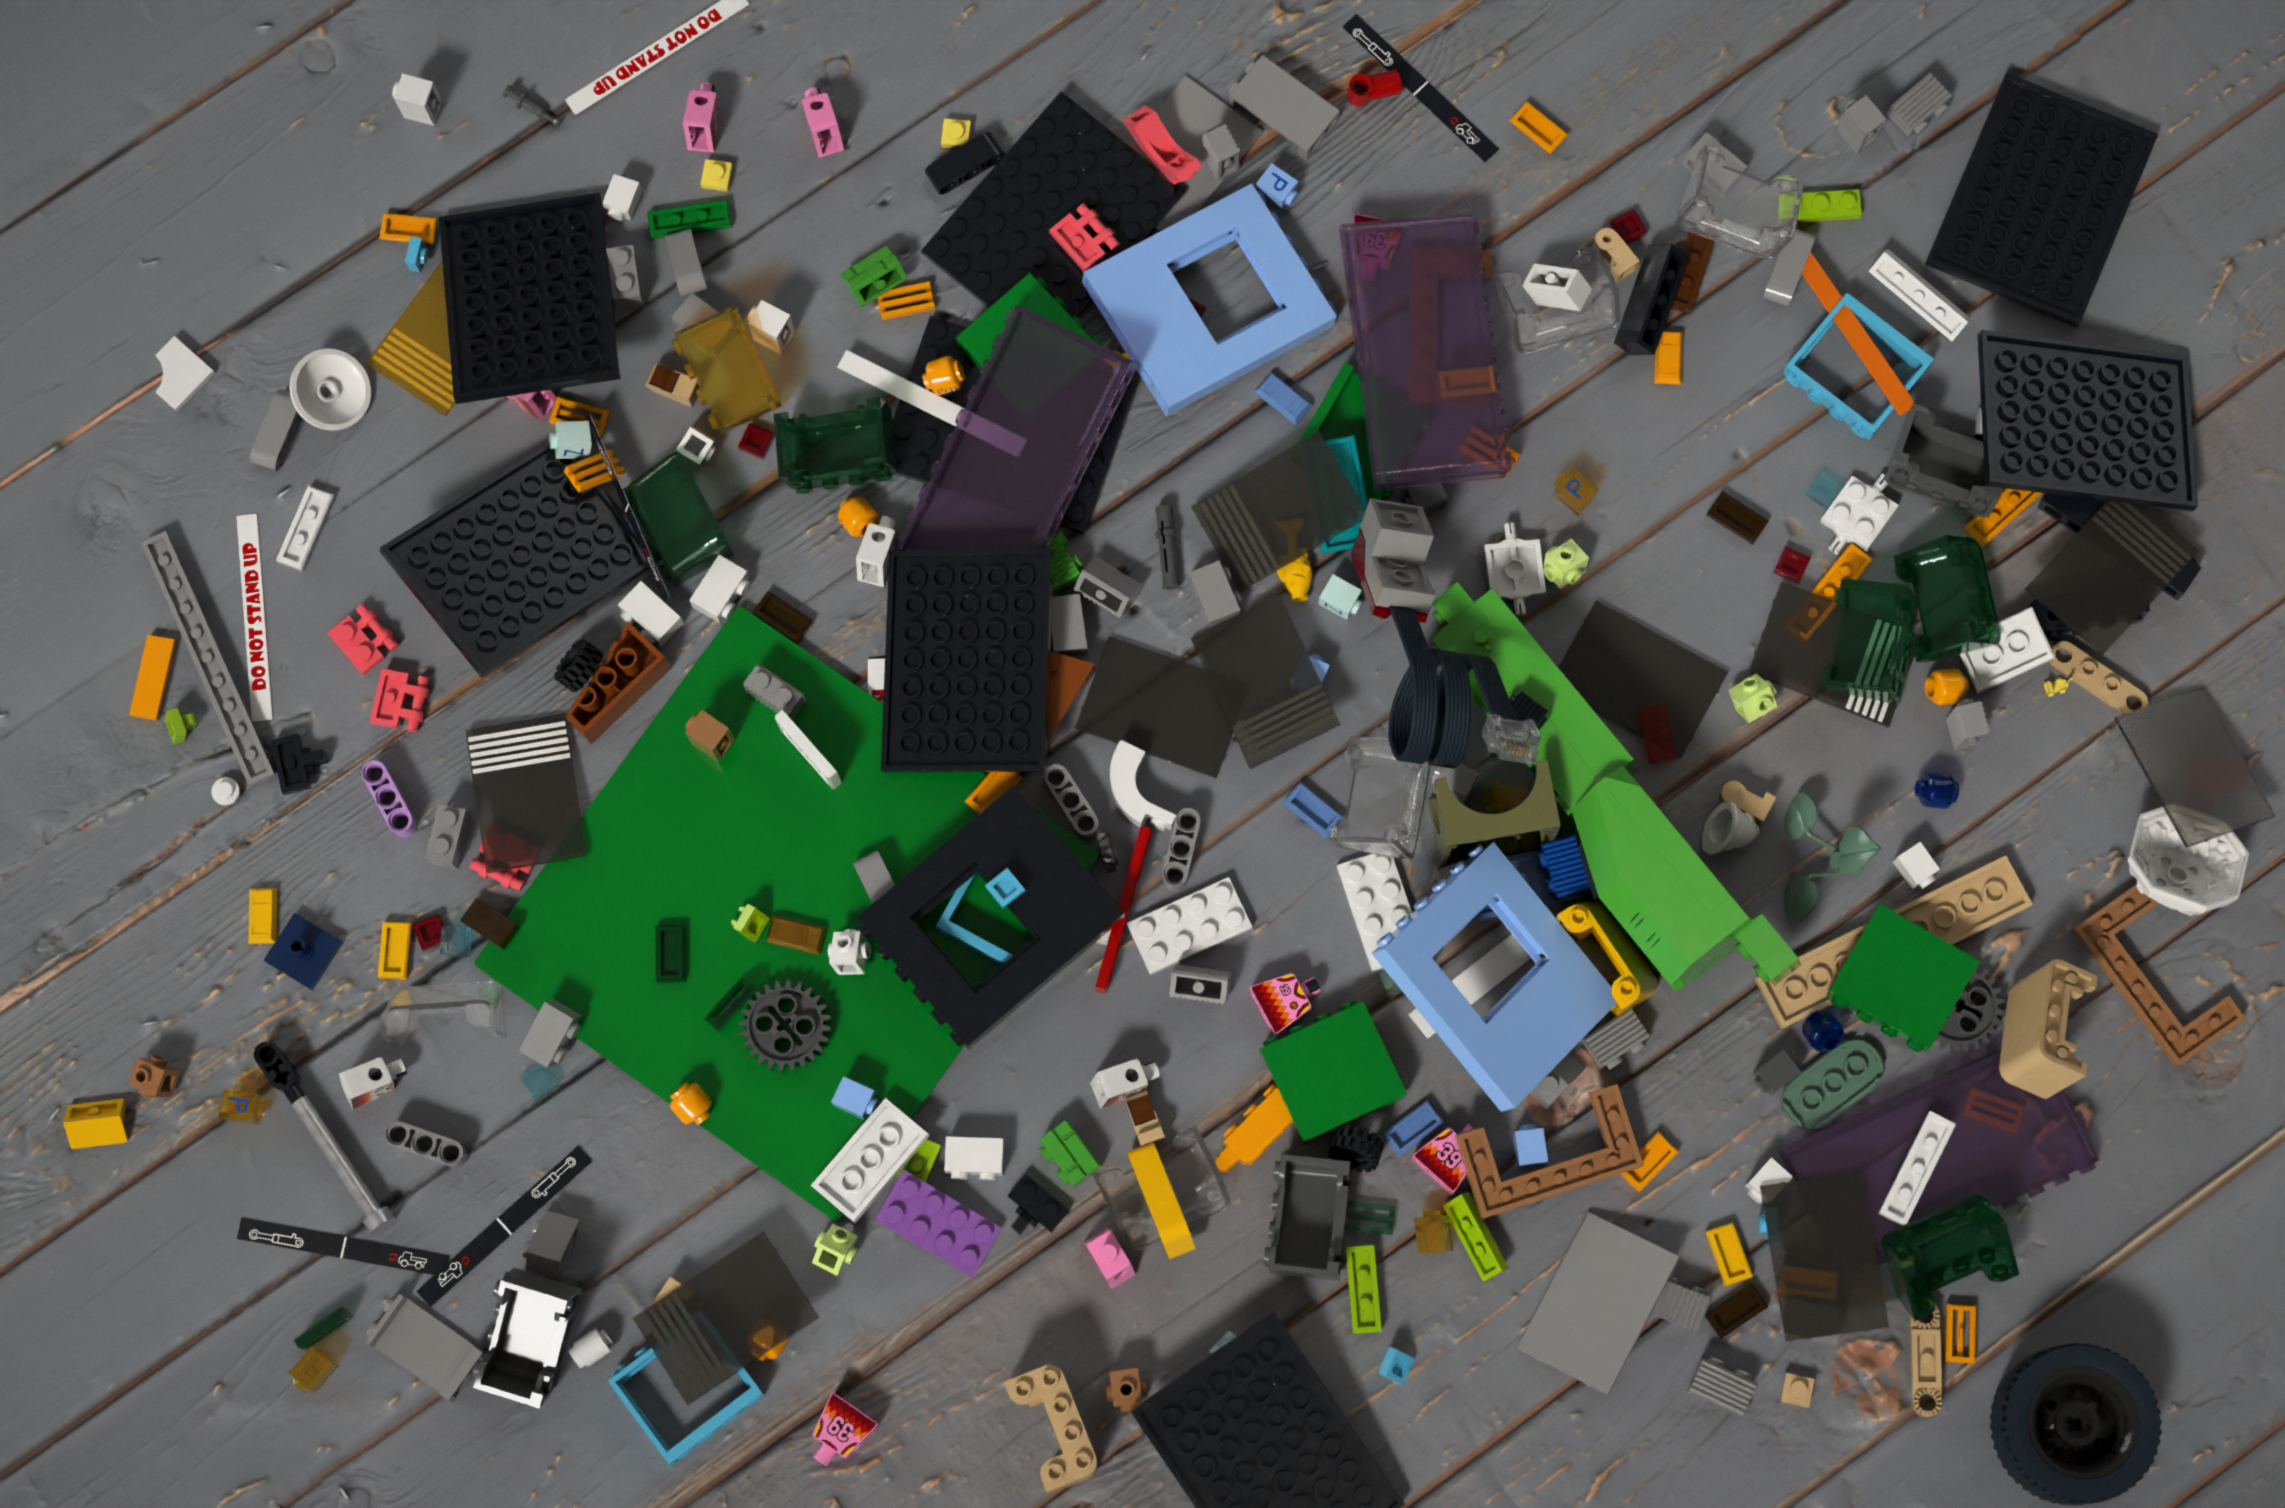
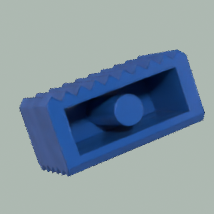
M1575 835L1542 843L1540 846L1541 851L1537 852V858L1541 869L1546 867L1549 878L1545 879V885L1548 894H1554L1555 900L1559 901L1588 893L1590 885Z

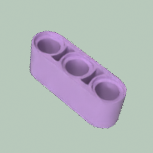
M372 760L367 762L362 768L361 775L387 825L401 838L412 836L417 830V821L391 772L380 761ZM375 770L383 771V775L379 780L371 781V774ZM394 793L396 795L394 802L390 805H384L383 800L385 796ZM402 817H407L409 819L407 826L397 829V821Z

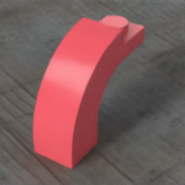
M1144 105L1124 120L1125 125L1141 150L1172 184L1175 185L1178 182L1181 183L1191 179L1196 174V171L1202 167L1198 158L1184 151L1174 141L1155 110Z

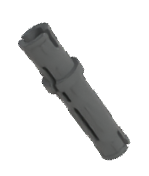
M1171 505L1155 507L1158 528L1155 536L1156 539H1159L1162 587L1164 590H1173L1181 587L1175 537L1178 534L1177 530L1174 529L1173 506Z

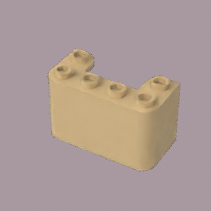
M2054 959L2010 987L1999 1063L2000 1074L2006 1082L2041 1098L2048 1099L2086 1076L2088 1063L2084 1061L2080 1063L2074 1054L2077 1050V1045L2065 1040L2070 997L2078 999L2083 996V992L2090 993L2095 990L2098 976L2063 960Z
M1044 1365L1005 1381L1004 1384L1008 1395L1016 1404H1028L1032 1408L1044 1403L1063 1454L1047 1460L1041 1467L1040 1475L1046 1492L1050 1495L1093 1477L1098 1470V1460L1061 1369L1055 1365Z

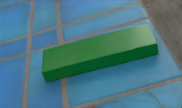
M728 199L647 211L652 240L665 238L666 235L691 229L692 234L732 228Z

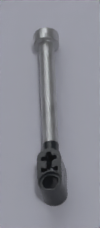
M270 1041L259 1043L254 1050L256 1063L270 1084L285 1094L365 1214L366 1218L363 1223L370 1234H375L386 1228L395 1220V1217L387 1206L380 1207L300 1087V1075L285 1052ZM274 1049L275 1058L271 1062L265 1063L263 1058L265 1052ZM280 1068L282 1072L288 1075L287 1084L282 1083L283 1078L280 1075V1073L276 1071L277 1069Z

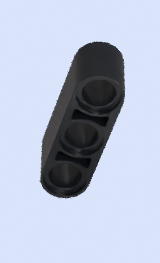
M988 131L932 162L924 172L938 194L943 195L995 166L1004 157L1005 153L992 132Z

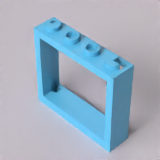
M1846 293L1786 365L1783 374L1792 386L1800 387L1806 391L1807 396L1814 403L1824 405L1835 419L1845 421L1851 426V430L1857 436L1865 437L1870 441L1895 409L1889 402L1871 424L1798 368L1835 324L1833 320L1835 315L1844 305L1847 306L1870 336L1916 370L1903 385L1908 393L1930 368L1934 358L1849 293Z
M976 873L955 891L938 921L936 929L941 934L1002 966L1013 956L1012 954L950 922L976 877Z
M695 1310L691 1312L690 1319H693L697 1327L701 1325L704 1327L749 1389L673 1448L668 1446L624 1386L627 1381L665 1353L659 1342L652 1348L647 1345L634 1355L636 1360L628 1366L624 1363L617 1367L611 1373L613 1377L608 1380V1383L666 1462L671 1466L675 1465L765 1396L756 1381L702 1310L697 1313ZM684 1316L682 1318L684 1322L683 1324H685L689 1329L690 1333H692L694 1330L688 1323L690 1319L687 1320ZM680 1326L676 1328L682 1337L685 1338L686 1335ZM667 1329L675 1343H679L672 1329ZM662 1333L660 1336L664 1340L667 1347L671 1349V1344L667 1340L664 1333Z

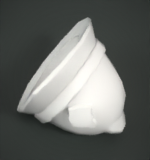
M1732 801L1723 802L1712 811L1705 822L1701 836L1702 850L1709 855H1714L1722 851L1732 850L1733 848L1748 846L1758 837L1760 833L1759 826L1751 814L1742 812Z

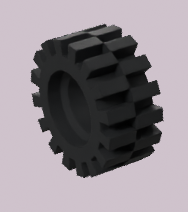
M585 639L579 640L571 646V650L565 653L566 656L560 660L561 664L557 666V671L554 673V679L572 692H577L578 689L581 690L584 684L586 685L589 682V678L595 675L594 672L598 670L600 666L598 664L603 659L602 651Z
M1346 1125L1345 1128L1340 1126L1334 1131L1328 1151L1329 1157L1333 1158L1332 1160L1350 1161L1352 1171L1353 1168L1361 1173L1363 1169L1366 1172H1370L1371 1169L1374 1171L1378 1167L1384 1143H1382L1381 1137H1377V1134L1374 1132L1370 1134L1367 1128L1361 1130L1360 1126L1356 1125L1354 1128L1351 1125Z

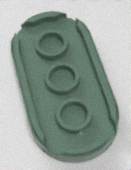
M1845 1040L1836 1045L1785 1086L1781 1097V1106L1785 1117L1794 1126L1810 1131L1821 1129L1831 1123L1879 1085L1884 1068L1880 1052L1872 1044L1863 1040Z

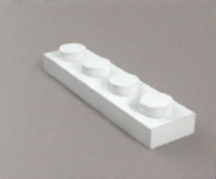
M1889 249L1883 252L1868 271L1950 341H1954L1971 321L1969 316Z
M1932 1111L1927 1113L1878 1214L1903 1227L1906 1226L1956 1125L1955 1123Z

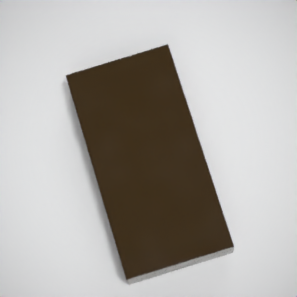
M1723 491L1706 515L1752 545L1769 522V520Z
M770 591L766 592L752 612L753 615L797 645H799L814 624L812 619Z
M475 898L460 919L463 924L503 950L520 928L518 924L478 898Z
M1751 1283L1705 1314L1704 1317L1721 1340L1768 1308V1305Z

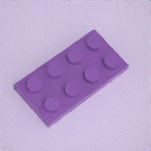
M905 1170L901 1171L873 1219L971 1278L974 1277L1002 1229Z

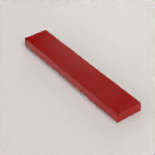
M1141 826L1118 904L1124 912L1125 918L1111 929L1095 986L1097 992L1105 994L1108 991L1152 835L1148 827Z

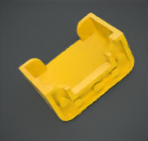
M1590 900L1575 904L1557 915L1556 919L1569 935L1575 936L1579 942L1592 935L1619 975V978L1613 982L1611 987L1612 997L1617 1003L1609 1011L1613 1018H1616L1629 1008L1633 1009L1655 993L1657 989L1655 975L1620 923L1601 900Z

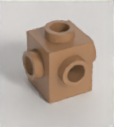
M151 1055L150 1058H138L132 1068L129 1085L139 1089L138 1093L148 1098L172 1097L181 1070L167 1064V1059L158 1055Z
M1138 1368L1109 1372L1111 1384L1105 1385L1107 1402H1113L1114 1408L1120 1407L1121 1412H1130L1143 1402L1142 1397H1148L1146 1380H1140ZM1125 1386L1132 1389L1131 1394L1123 1395L1121 1393L1122 1388Z

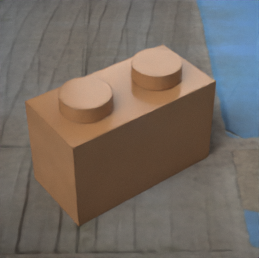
M703 710L698 715L693 714L685 726L687 728L685 733L691 744L718 763L735 741L727 726Z

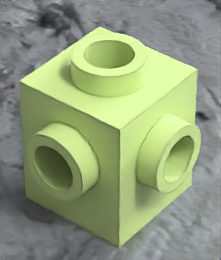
M1571 538L1559 547L1553 546L1547 551L1543 565L1544 574L1549 581L1554 582L1561 589L1568 583H1576L1581 578L1582 574L1586 572L1589 557Z
M1757 673L1728 690L1735 710L1748 723L1778 707L1774 695H1776L1774 686L1769 680L1764 681Z
M832 1224L826 1233L822 1231L819 1234L814 1245L817 1250L812 1263L837 1276L846 1263L850 1265L853 1262L858 1249L854 1248L858 1236Z

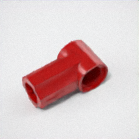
M1397 70L1370 76L1357 74L1350 80L1347 100L1353 106L1362 107L1372 100L1399 95L1402 93L1400 75ZM1361 87L1366 93L1359 94L1354 88Z

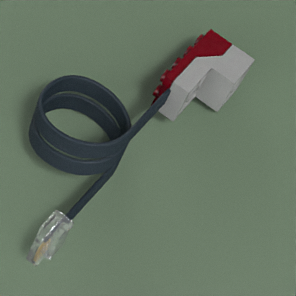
M1370 498L1360 526L1361 528H1359L1351 551V557L1372 615L1382 619H1387L1392 615L1410 665L1399 684L1390 711L1388 738L1394 757L1398 761L1415 764L1427 762L1431 766L1452 769L1460 765L1466 751L1470 730L1471 690L1468 673L1473 669L1490 713L1481 733L1488 751L1497 753L1500 760L1534 764L1538 755L1537 748L1541 740L1534 720H1517L1494 661L1487 656L1466 653L1458 654L1454 651L1429 649L1419 622L1426 623L1435 598V592L1424 566L1434 535L1423 507ZM1441 665L1442 670L1437 677L1436 669Z

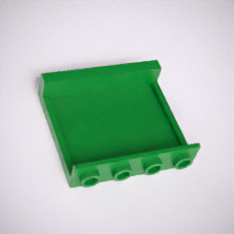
M1029 273L956 337L958 346L1031 423L1039 416L1038 411L1095 360L1099 358L1102 361L1104 359L1102 350L1104 346L1095 335L1090 337L1084 331L1086 327L1077 316L1071 317L1065 311L1067 306L1058 296L1053 298L1047 292L1049 288L1040 277L1035 279Z
M1345 362L1294 449L1291 462L1304 469L1299 447L1301 445L1355 435L1368 503L1370 498L1388 501L1394 488L1390 487L1395 478L1400 480L1407 467L1404 464L1407 456L1413 457L1420 445V442L1417 441L1420 433L1426 434L1433 422V419L1430 418L1432 408L1428 406L1427 410H1424L1418 406H1407V400L1354 373L1355 367Z
M1879 904L1826 995L1831 998L1830 1002L1841 1009L1847 1007L1856 1012L1855 1016L1859 1020L1868 1024L1872 1021L1880 1026V1031L1891 1038H1896L1897 1036L1906 1041L1905 1045L1911 1050L1921 1053V1051L1927 1053L1980 961Z
M1355 1000L1342 1005L1340 1007L1341 1011L1332 1016L1329 1012L1316 1017L1314 1019L1315 1023L1306 1028L1304 1024L1298 1025L1288 1031L1290 1035L1280 1040L1278 1036H1275L1262 1043L1264 1047L1260 1048L1259 1053L1265 1060L1303 1145L1407 1096L1406 1089L1363 1001L1358 1004Z

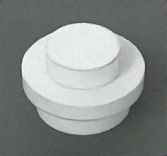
M225 777L213 784L211 794L218 804L227 806L237 801L240 795V787L236 781Z

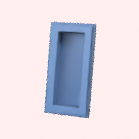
M1272 371L1254 390V393L1295 426L1313 407V404Z
M1301 782L1283 802L1286 807L1325 838L1330 835L1344 818Z
M1427 1100L1382 1133V1135L1400 1157L1442 1126L1444 1121Z

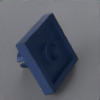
M294 913L263 961L313 991L343 942Z

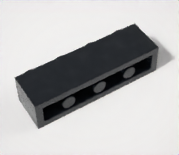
M1654 244L1647 247L1614 341L1615 345L1630 355H1655L1689 258L1686 253L1673 244Z

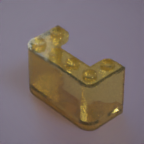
M735 305L674 332L676 338L672 340L673 346L678 356L684 354L688 361L684 368L690 380L696 379L700 389L695 391L702 406L708 404L711 414L707 418L714 432L719 430L722 435L782 407Z

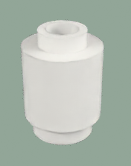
M595 1327L573 1342V1347L568 1349V1351L581 1369L586 1365L588 1367L610 1353L611 1349L609 1346L613 1342L604 1329L599 1332Z

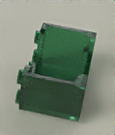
M880 397L867 399V407L861 404L857 405V410L813 417L799 414V418L791 419L787 412L773 414L778 476L791 489L796 490L798 494L811 493L812 489L815 488L833 490L839 488V485L847 483L852 486L865 484L867 480L873 479L880 482L889 481L892 479V476L897 474L892 410Z
M1972 1195L1894 1229L1886 1233L1881 1239L1896 1297L1914 1321L1930 1315L1936 1309L1935 1299L1930 1292L1979 1270L1993 1282H2005L2019 1275L2007 1224L1984 1196Z

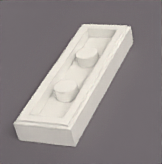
M308 485L276 561L278 563L304 571L335 499L333 494Z

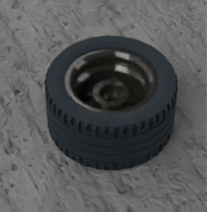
M2069 1343L2045 1349L2024 1359L2008 1373L2007 1377H2004L2003 1383L1997 1389L1998 1394L1994 1396V1404L1991 1407L1993 1410L1990 1415L1991 1439L1994 1441L1993 1447L1998 1453L1996 1456L2001 1460L2003 1469L2006 1468L2007 1474L2013 1477L2016 1484L2022 1485V1489L2029 1491L2033 1496L2040 1497L2041 1500H2047L2054 1504L2074 1506L2110 1500L2127 1492L2129 1488L2134 1487L2143 1478L2144 1473L2149 1471V1466L2155 1461L2153 1458L2157 1455V1447L2161 1442L2159 1440L2160 1435H2162V1430H2160L2162 1420L2159 1415L2161 1412L2157 1407L2158 1400L2155 1399L2153 1395L2155 1393L2153 1389H2150L2148 1380H2145L2142 1372H2138L2137 1367L2134 1364L2131 1365L2128 1359L2122 1358L2117 1352H2111V1349L2101 1348L2099 1345ZM2076 1390L2083 1393L2084 1398L2082 1401L2074 1399L2073 1394ZM2053 1400L2056 1410H2048L2046 1402ZM2100 1409L2104 1410L2107 1415L2103 1421L2099 1420L2097 1411ZM2075 1420L2077 1423L2074 1426L2077 1427V1430L2069 1431L2067 1429L2069 1426L2067 1421ZM2044 1429H2050L2053 1432L2050 1440L2043 1439L2042 1431ZM2096 1438L2101 1439L2103 1443L2102 1448L2099 1450L2093 1447V1441ZM2068 1448L2072 1449L2075 1456L2072 1460L2067 1459L2065 1456Z

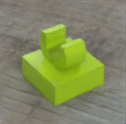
M178 708L167 710L164 719L173 745L184 742L187 732L194 730L195 724H197L194 713L181 717Z
M747 904L746 907H739L738 910L742 914L737 922L732 920L731 924L736 931L756 943L770 918L757 908Z

